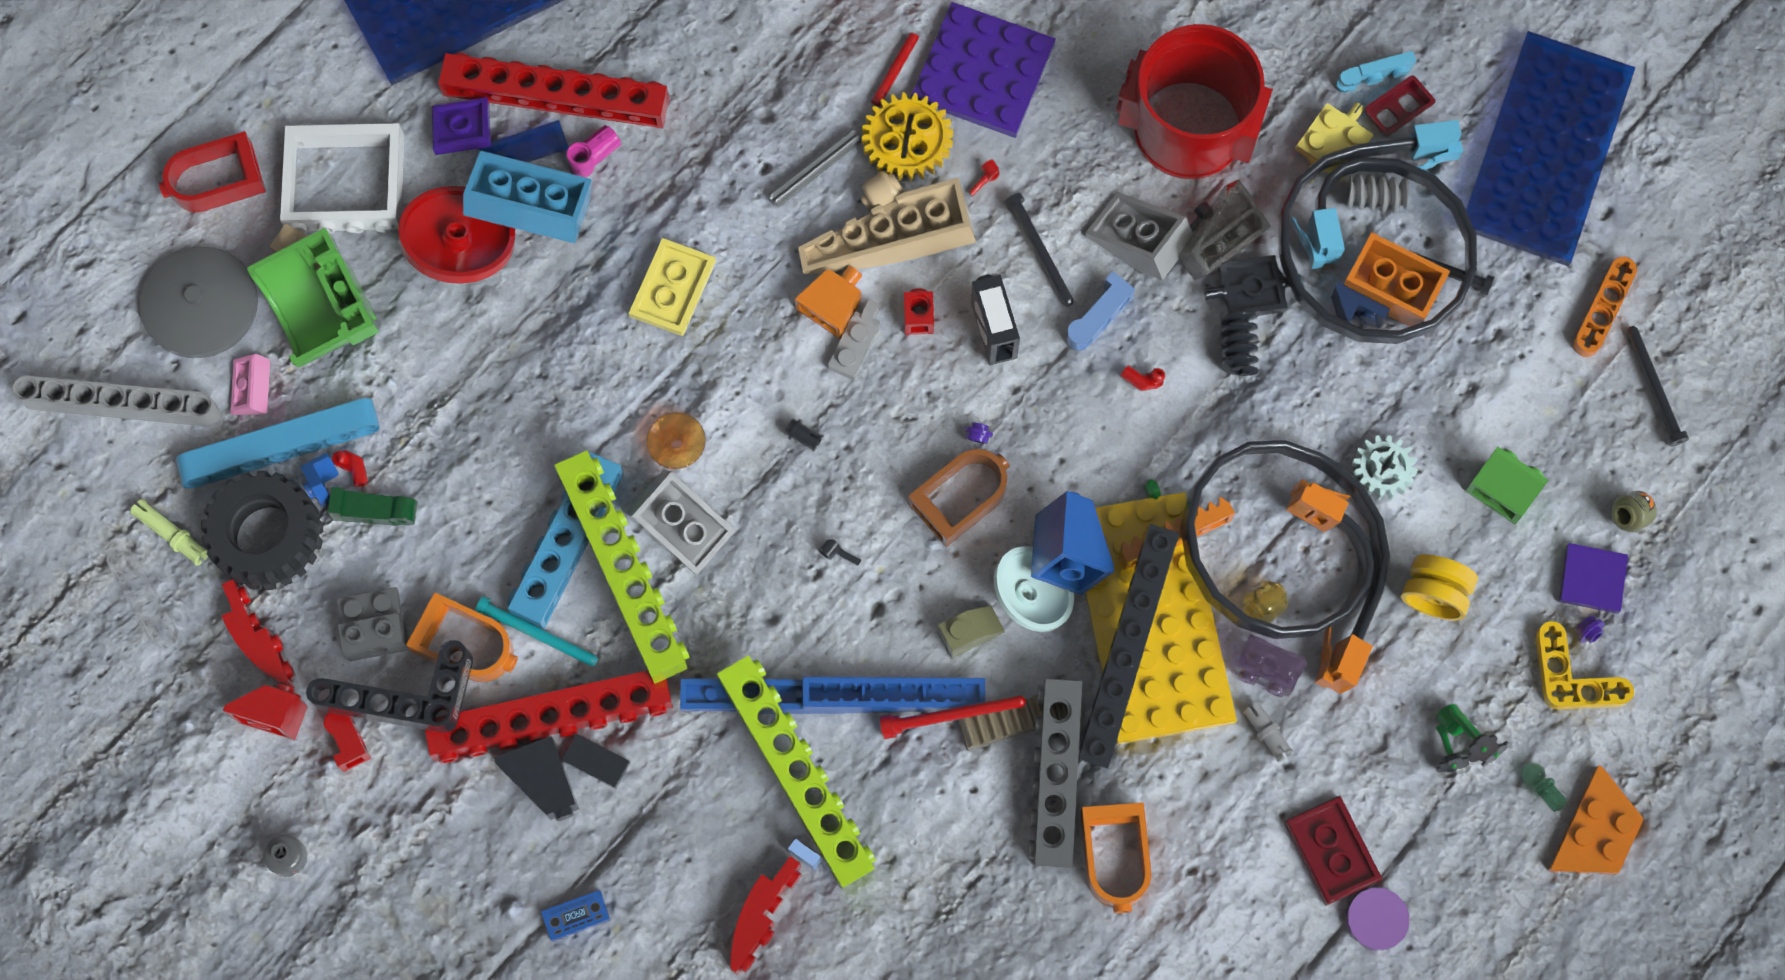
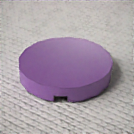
M1370 888L1360 892L1352 900L1346 912V924L1350 935L1363 947L1369 950L1384 951L1395 947L1405 938L1409 929L1410 914L1405 902L1396 893L1386 888Z

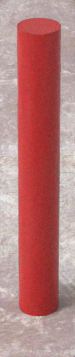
M913 32L908 34L871 99V103L875 106L880 107L881 99H885L919 39L917 34Z

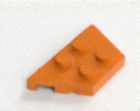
M1598 765L1594 769L1548 871L1552 873L1577 872L1578 874L1600 873L1616 875L1624 864L1644 818L1602 766Z

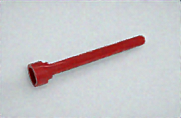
M1018 695L900 718L899 715L894 716L893 713L881 715V731L885 740L896 738L898 734L903 733V730L1021 708L1026 704V700L1023 696Z

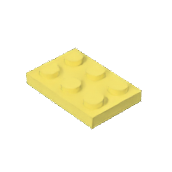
M662 238L631 306L629 316L683 337L714 268L716 258Z

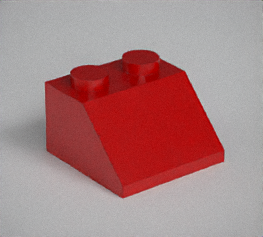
M277 683L275 688L264 685L226 704L223 711L239 724L295 741L308 706L300 700L301 696L294 693L293 688Z

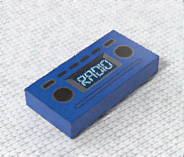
M601 890L541 911L551 942L611 921Z

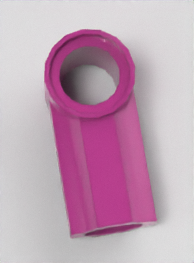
M604 125L585 141L572 144L567 150L570 172L585 178L590 176L599 162L621 146V140L610 126ZM580 158L586 159L583 162H576Z

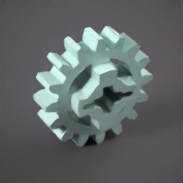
M1379 435L1375 436L1373 444L1366 440L1362 445L1363 449L1358 448L1355 455L1357 458L1351 464V466L1358 468L1353 472L1352 476L1361 479L1360 482L1368 488L1367 492L1369 495L1373 491L1377 492L1378 500H1381L1384 494H1387L1389 499L1392 500L1396 496V491L1403 495L1407 490L1406 486L1411 487L1414 482L1411 477H1414L1418 472V469L1411 467L1417 461L1416 457L1408 456L1412 450L1411 447L1401 448L1403 442L1401 439L1396 444L1392 443L1390 435L1387 436L1384 442L1381 441ZM1389 460L1387 470L1382 475H1379L1382 465ZM1390 482V483H1392V484H1390V485H1384V484H1382V483Z

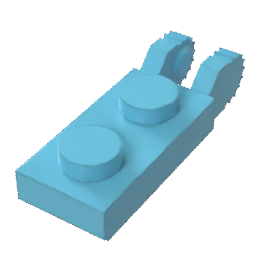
M1409 51L1361 64L1348 70L1345 69V71L1340 73V77L1336 81V88L1342 93L1353 92L1359 84L1367 83V85H1374L1383 81L1385 77L1393 76L1394 78L1406 76L1410 73L1416 62L1414 52Z

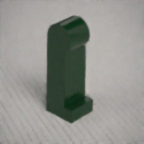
M331 487L328 514L334 521L410 526L415 524L418 501L404 496L345 491L344 488Z

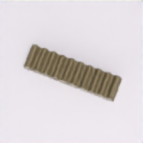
M1037 695L1025 699L1026 704L1021 708L959 719L967 750L1035 731L1036 716L1042 717L1043 704H1037ZM1054 703L1050 707V714L1054 719L1062 720L1066 717L1067 710L1063 704ZM1081 705V717H1082V716L1084 715V711H1083V708H1082V705Z

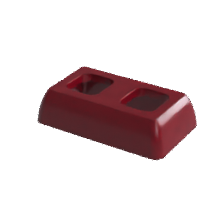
M1411 75L1367 105L1365 113L1385 137H1388L1432 107L1436 100L1414 75ZM1407 94L1411 95L1419 104V107L1412 112H1407L1398 101ZM1386 109L1397 119V122L1390 127H1385L1377 118V115Z

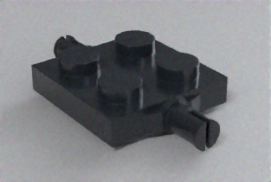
M1270 255L1219 263L1217 268L1221 281L1220 286L1204 288L1203 291L1205 300L1222 298L1226 304L1228 314L1237 311H1249L1257 316L1287 311L1285 290L1290 286L1286 276H1283L1278 268L1276 256Z

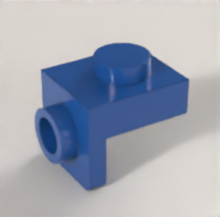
M323 454L300 466L307 479L303 483L307 494L311 499L316 497L322 507L329 504L330 495L324 483L339 475L329 455Z

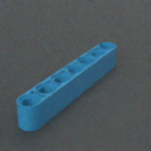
M363 398L178 455L175 460L182 487L186 489L197 488L373 434L380 429V424L373 400Z

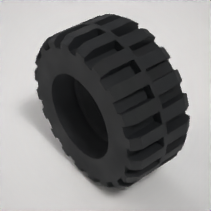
M257 471V476H252L250 472L240 474L241 480L235 482L233 479H230L225 483L226 489L222 492L217 489L212 495L215 501L212 505L208 503L204 509V513L208 517L201 520L200 529L205 533L201 540L203 546L208 550L206 554L226 577H229L231 580L233 579L240 586L245 584L249 589L259 590L260 586H263L266 590H273L277 588L276 583L280 582L287 586L293 583L291 579L293 576L298 574L301 578L307 572L304 569L307 563L313 565L317 559L314 551L315 549H321L323 540L319 534L324 532L323 523L319 519L321 516L319 510L305 490L294 480H288L283 474L275 472L271 476L268 471ZM264 508L283 510L288 517V527L283 539L277 546L260 554L244 553L239 548L238 532L242 523L249 515Z

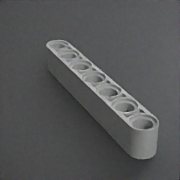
M28 375L17 378L12 385L13 395L27 409L195 426H211L216 423L220 416V410L209 395L203 392ZM35 388L32 395L25 397L30 389ZM64 391L63 395L59 399L54 400V397L58 392ZM93 394L88 402L82 403L85 396ZM122 397L118 404L111 405L115 398ZM151 399L147 407L140 408L143 401ZM180 402L177 409L169 411L173 403ZM209 405L204 413H197L200 407Z

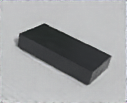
M577 733L562 758L564 763L614 789H617L631 764L629 760Z

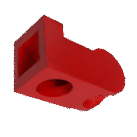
M327 713L324 718V727L335 738L340 753L333 756L337 767L345 772L372 759L352 717Z

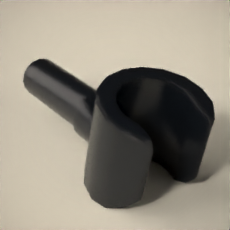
M1207 202L1201 203L1194 209L1198 218L1190 225L1192 233L1201 224H1206L1213 218V210Z
M833 539L827 540L819 549V552L828 560H831L837 554L857 566L861 562V559L846 552Z

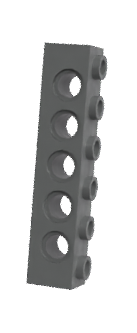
M1045 679L1044 686H1038L1037 704H1043L1042 717L1036 716L1035 735H1041L1040 747L1034 748V766H1039V778H1033L1032 797H1037V809H1031L1030 828H1036L1035 840H1029L1028 859H1034L1035 866L1072 868L1082 681ZM1061 703L1066 707L1067 714L1064 719L1056 720L1051 716L1050 707L1052 704ZM1060 734L1063 736L1065 746L1062 750L1054 751L1049 747L1048 739L1050 735ZM1052 764L1059 765L1063 769V778L1059 782L1050 781L1046 775L1047 768ZM1050 795L1059 797L1062 802V807L1057 813H1050L1045 808V800ZM1048 826H1054L1060 832L1059 841L1052 845L1046 843L1043 839V832Z

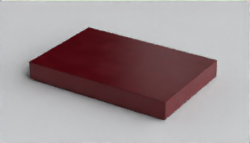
M1337 796L1284 821L1326 906L1383 880L1341 796Z

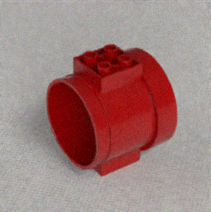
M1186 25L1163 34L1147 51L1140 49L1137 59L1131 58L1125 83L1122 84L1120 89L1119 101L1115 112L1120 113L1118 124L1134 129L1137 145L1151 165L1159 171L1176 178L1200 179L1222 171L1234 159L1245 163L1250 162L1273 89L1265 87L1261 63L1253 49L1242 38L1224 28L1213 25ZM1195 83L1204 85L1217 91L1227 99L1237 115L1239 124L1231 129L1215 134L1184 132L1163 121L1154 112L1148 100L1161 89L1174 84Z

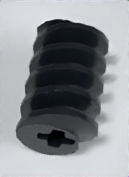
M1237 311L1221 318V325L1223 327L1221 330L1223 338L1221 347L1224 349L1221 353V357L1224 360L1221 368L1228 374L1251 376L1259 372L1257 367L1250 366L1259 361L1257 356L1250 355L1258 351L1257 345L1250 344L1258 340V335L1250 333L1258 329L1256 323L1249 322L1257 319L1258 316L1255 313Z

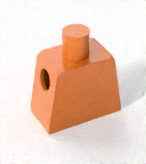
M848 266L841 276L830 269L826 270L795 298L796 310L838 339H841L851 317L854 316L862 300L861 291L855 287L862 278V274L852 266Z

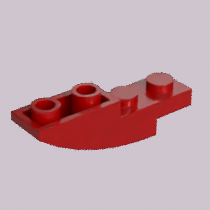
M233 579L223 583L222 587L232 611L221 617L236 644L261 671L275 682L295 688L291 678L296 675L289 660L284 661L280 651L285 649L277 633L273 635L266 627L262 629V624L256 612L251 613L248 607V603L252 601L245 586L240 587Z
M791 856L772 881L761 874L743 905L735 928L731 949L730 969L737 976L741 970L746 973L756 960L753 954L760 945L765 947L775 934V931L772 930L774 922L766 915L769 912L774 914L784 900L780 897L787 887L792 889L802 876V873L799 872L801 869L800 862Z

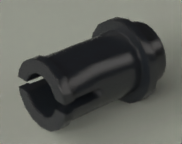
M794 418L790 421L784 432L788 435L789 440L793 438L810 448L813 452L824 437V435H820L802 424L801 419L797 421Z

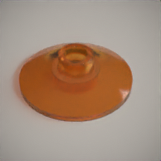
M674 412L661 416L651 425L647 434L649 454L656 463L668 469H683L691 466L701 457L705 449L706 437L701 424L694 417L685 413ZM675 440H680L682 442V446L679 448L672 447V443Z

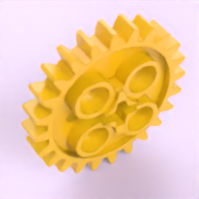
M903 92L901 100H897L895 95L892 94L891 103L888 104L884 99H881V109L875 106L872 107L873 116L866 115V123L868 125L862 126V133L865 134L862 136V144L866 145L864 146V154L870 155L869 163L874 164L878 162L877 172L886 168L888 175L890 173H897L898 181H901L903 175H908L909 181L912 182L914 174H918L921 179H924V171L927 170L933 175L935 174L934 165L943 167L942 158L949 159L950 151L948 149L953 147V140H951L953 138V129H949L951 127V119H944L946 117V110L937 112L938 102L928 105V96L919 101L917 93L913 94L912 99H908L906 93ZM910 115H913L907 155L905 159H902L901 155L907 133L908 119ZM893 119H899L902 121V123L894 125L890 123V121ZM928 124L930 128L920 129L918 125ZM893 144L897 148L895 150H887L885 146ZM916 149H922L925 151V153L922 155H916L913 153V151Z

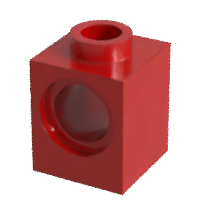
M916 288L910 290V292H904L905 335L934 334L933 291ZM920 306L923 307L926 310V312H924L923 314H915L912 312V309L914 307Z

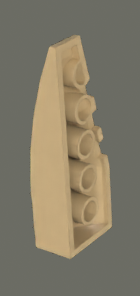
M959 177L903 192L895 197V201L883 207L880 204L871 209V213L858 220L856 218L849 220L843 228L835 232L830 230L799 246L798 250L803 273H824L828 269L833 272L845 271L848 266H852L855 269H864L894 264L976 243Z

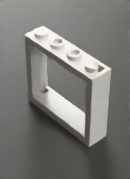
M400 124L285 126L280 221L283 226L287 224L304 234L306 231H319L323 228H326L330 234L335 231L362 233L364 230H376L385 233V230L399 229V221L402 214L404 133ZM390 146L387 210L294 212L297 148Z

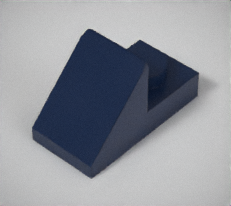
M1339 282L1331 295L1337 317L1349 323L1355 315L1365 325L1380 328L1390 308Z

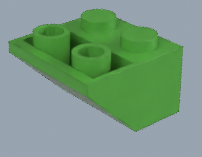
M1497 446L1465 492L1513 524H1516L1546 485L1548 479L1536 467L1527 466L1519 461L1516 454L1512 451L1501 449Z

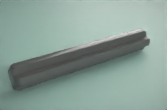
M854 129L846 132L771 191L768 195L770 202L775 207H780L860 144L861 137Z

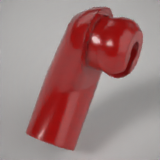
M1128 365L1120 377L1136 389L1147 391L1160 388L1164 384L1166 375L1160 368H1154L1149 373L1141 374Z
M347 450L334 452L332 455L333 464L351 473L354 487L368 485L367 473L362 457Z

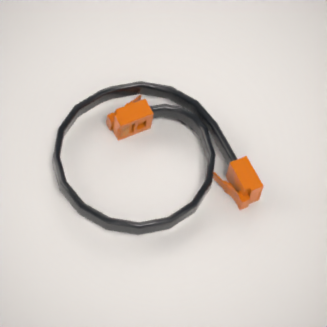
M1287 440L1250 441L1215 458L1189 490L1180 526L1186 567L1205 600L1237 627L1272 639L1312 637L1325 629L1320 670L1314 683L1323 688L1328 687L1339 694L1356 687L1373 647L1363 640L1383 595L1391 557L1384 519L1366 488L1330 457ZM1279 453L1314 466L1352 496L1369 525L1375 563L1369 540L1360 525L1345 513L1349 504L1346 500L1350 498V495L1331 491V489H1324L1314 482L1310 484L1303 479L1294 484L1289 494L1292 497L1286 511L1323 532H1327L1334 526L1338 527L1347 535L1356 550L1359 566L1356 586L1338 612L1316 624L1281 627L1248 616L1218 591L1200 559L1195 520L1202 490L1220 467L1243 455ZM1369 588L1368 596L1351 635L1336 643L1334 650H1332L1330 644L1332 628L1330 626L1348 617Z

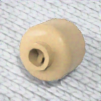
M881 171L863 183L862 190L864 195L860 198L867 209L871 211V209L880 204L883 207L895 201V197L905 191L893 173L888 175L886 172Z

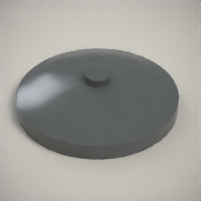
M191 247L166 257L148 275L140 295V314L150 336L163 349L186 358L211 357L233 347L249 331L258 308L257 288L247 268L235 256L213 247Z

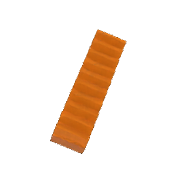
M1220 497L1216 506L1209 502L1205 510L1198 507L1195 520L1197 537L1232 521L1235 512L1230 502ZM1179 516L1176 517L1173 525L1167 521L1163 527L1179 532L1176 547L1183 544L1180 530L1182 519ZM1145 532L1141 540L1134 536L1131 545L1125 541L1122 542L1119 560L1124 570L1136 565Z

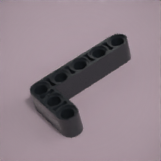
M450 640L445 642L438 654L428 697L325 678H317L311 681L306 689V696L314 706L324 712L447 733L452 731L458 723L473 665V656L460 641ZM461 651V659L458 662L450 663L451 656L455 652ZM455 681V686L451 691L443 692L445 683ZM329 689L328 697L323 701H319V694L323 690ZM358 694L359 699L357 703L353 706H348L349 698ZM382 700H388L387 707L383 711L377 712L378 703ZM412 705H418L417 712L411 717H406L407 709ZM447 710L446 718L441 722H435L437 713Z

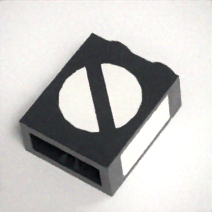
M991 274L980 276L976 281L972 282L971 306L989 366L1017 359L1020 336L1001 275L993 276Z

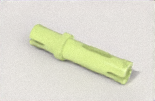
M144 499L137 502L141 506L140 508L135 504L132 506L130 514L167 541L173 551L181 552L196 566L202 564V561L199 559L200 557L204 561L207 559L208 555L206 553L208 550L206 548H203L194 541L187 530L179 529L147 504Z

